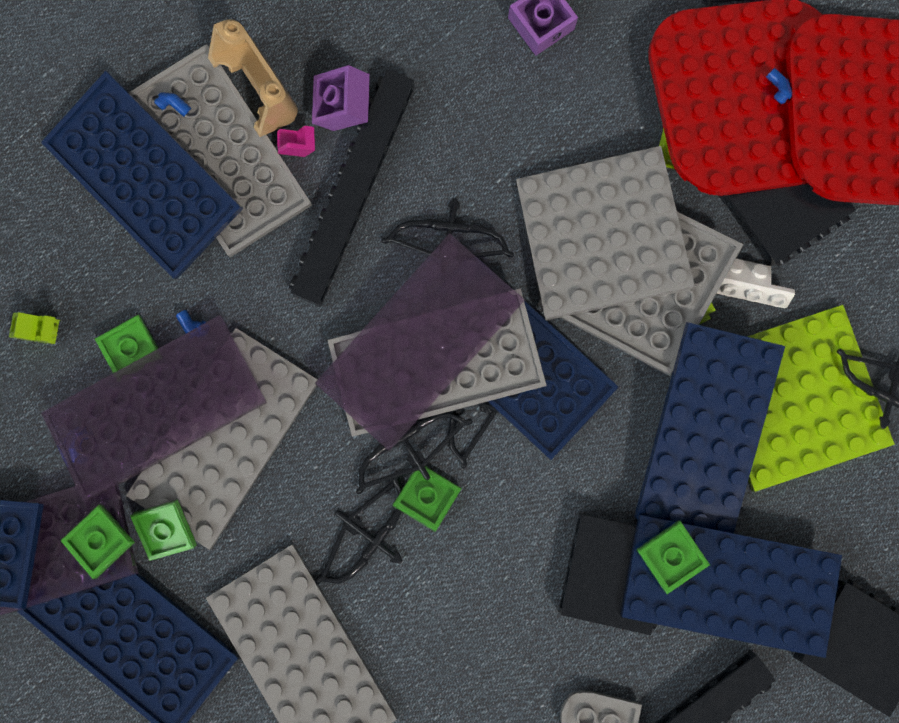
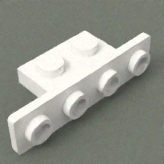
M735 259L716 294L787 308L795 295V290L771 285V266Z

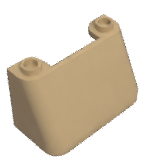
M231 19L214 24L208 59L214 68L219 66V64L229 67L231 73L242 69L259 94L264 106L258 108L257 113L260 118L254 123L253 127L259 137L292 123L298 113L297 105L244 27L239 22Z

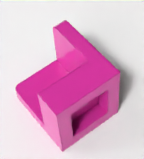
M304 126L298 131L279 129L277 131L278 154L306 157L314 152V127Z

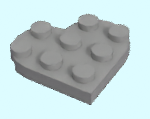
M574 691L568 695V698L563 703L560 720L561 723H638L642 704L594 691Z

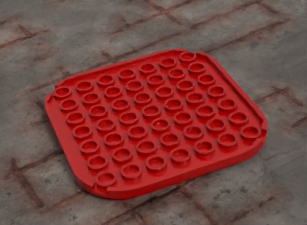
M766 0L682 10L670 15L658 26L649 45V65L670 159L675 170L684 181H689L698 188V191L718 196L808 184L805 179L801 180L798 176L791 158L788 99L784 104H780L774 98L779 89L766 76L776 68L787 78L786 51L792 35L804 22L815 16L822 15L818 10L799 0Z
M822 14L810 18L792 35L786 51L787 79L792 90L791 99L788 98L790 149L794 168L800 179H805L813 187V192L826 199L839 202L899 206V20L839 14Z

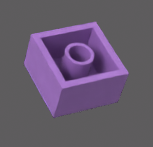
M518 0L510 5L508 19L535 56L575 30L578 20L577 15L566 0Z
M347 65L315 75L313 83L312 124L336 131L368 122L370 74Z

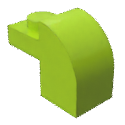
M20 312L13 313L9 337L55 344L60 320L46 315L36 316Z

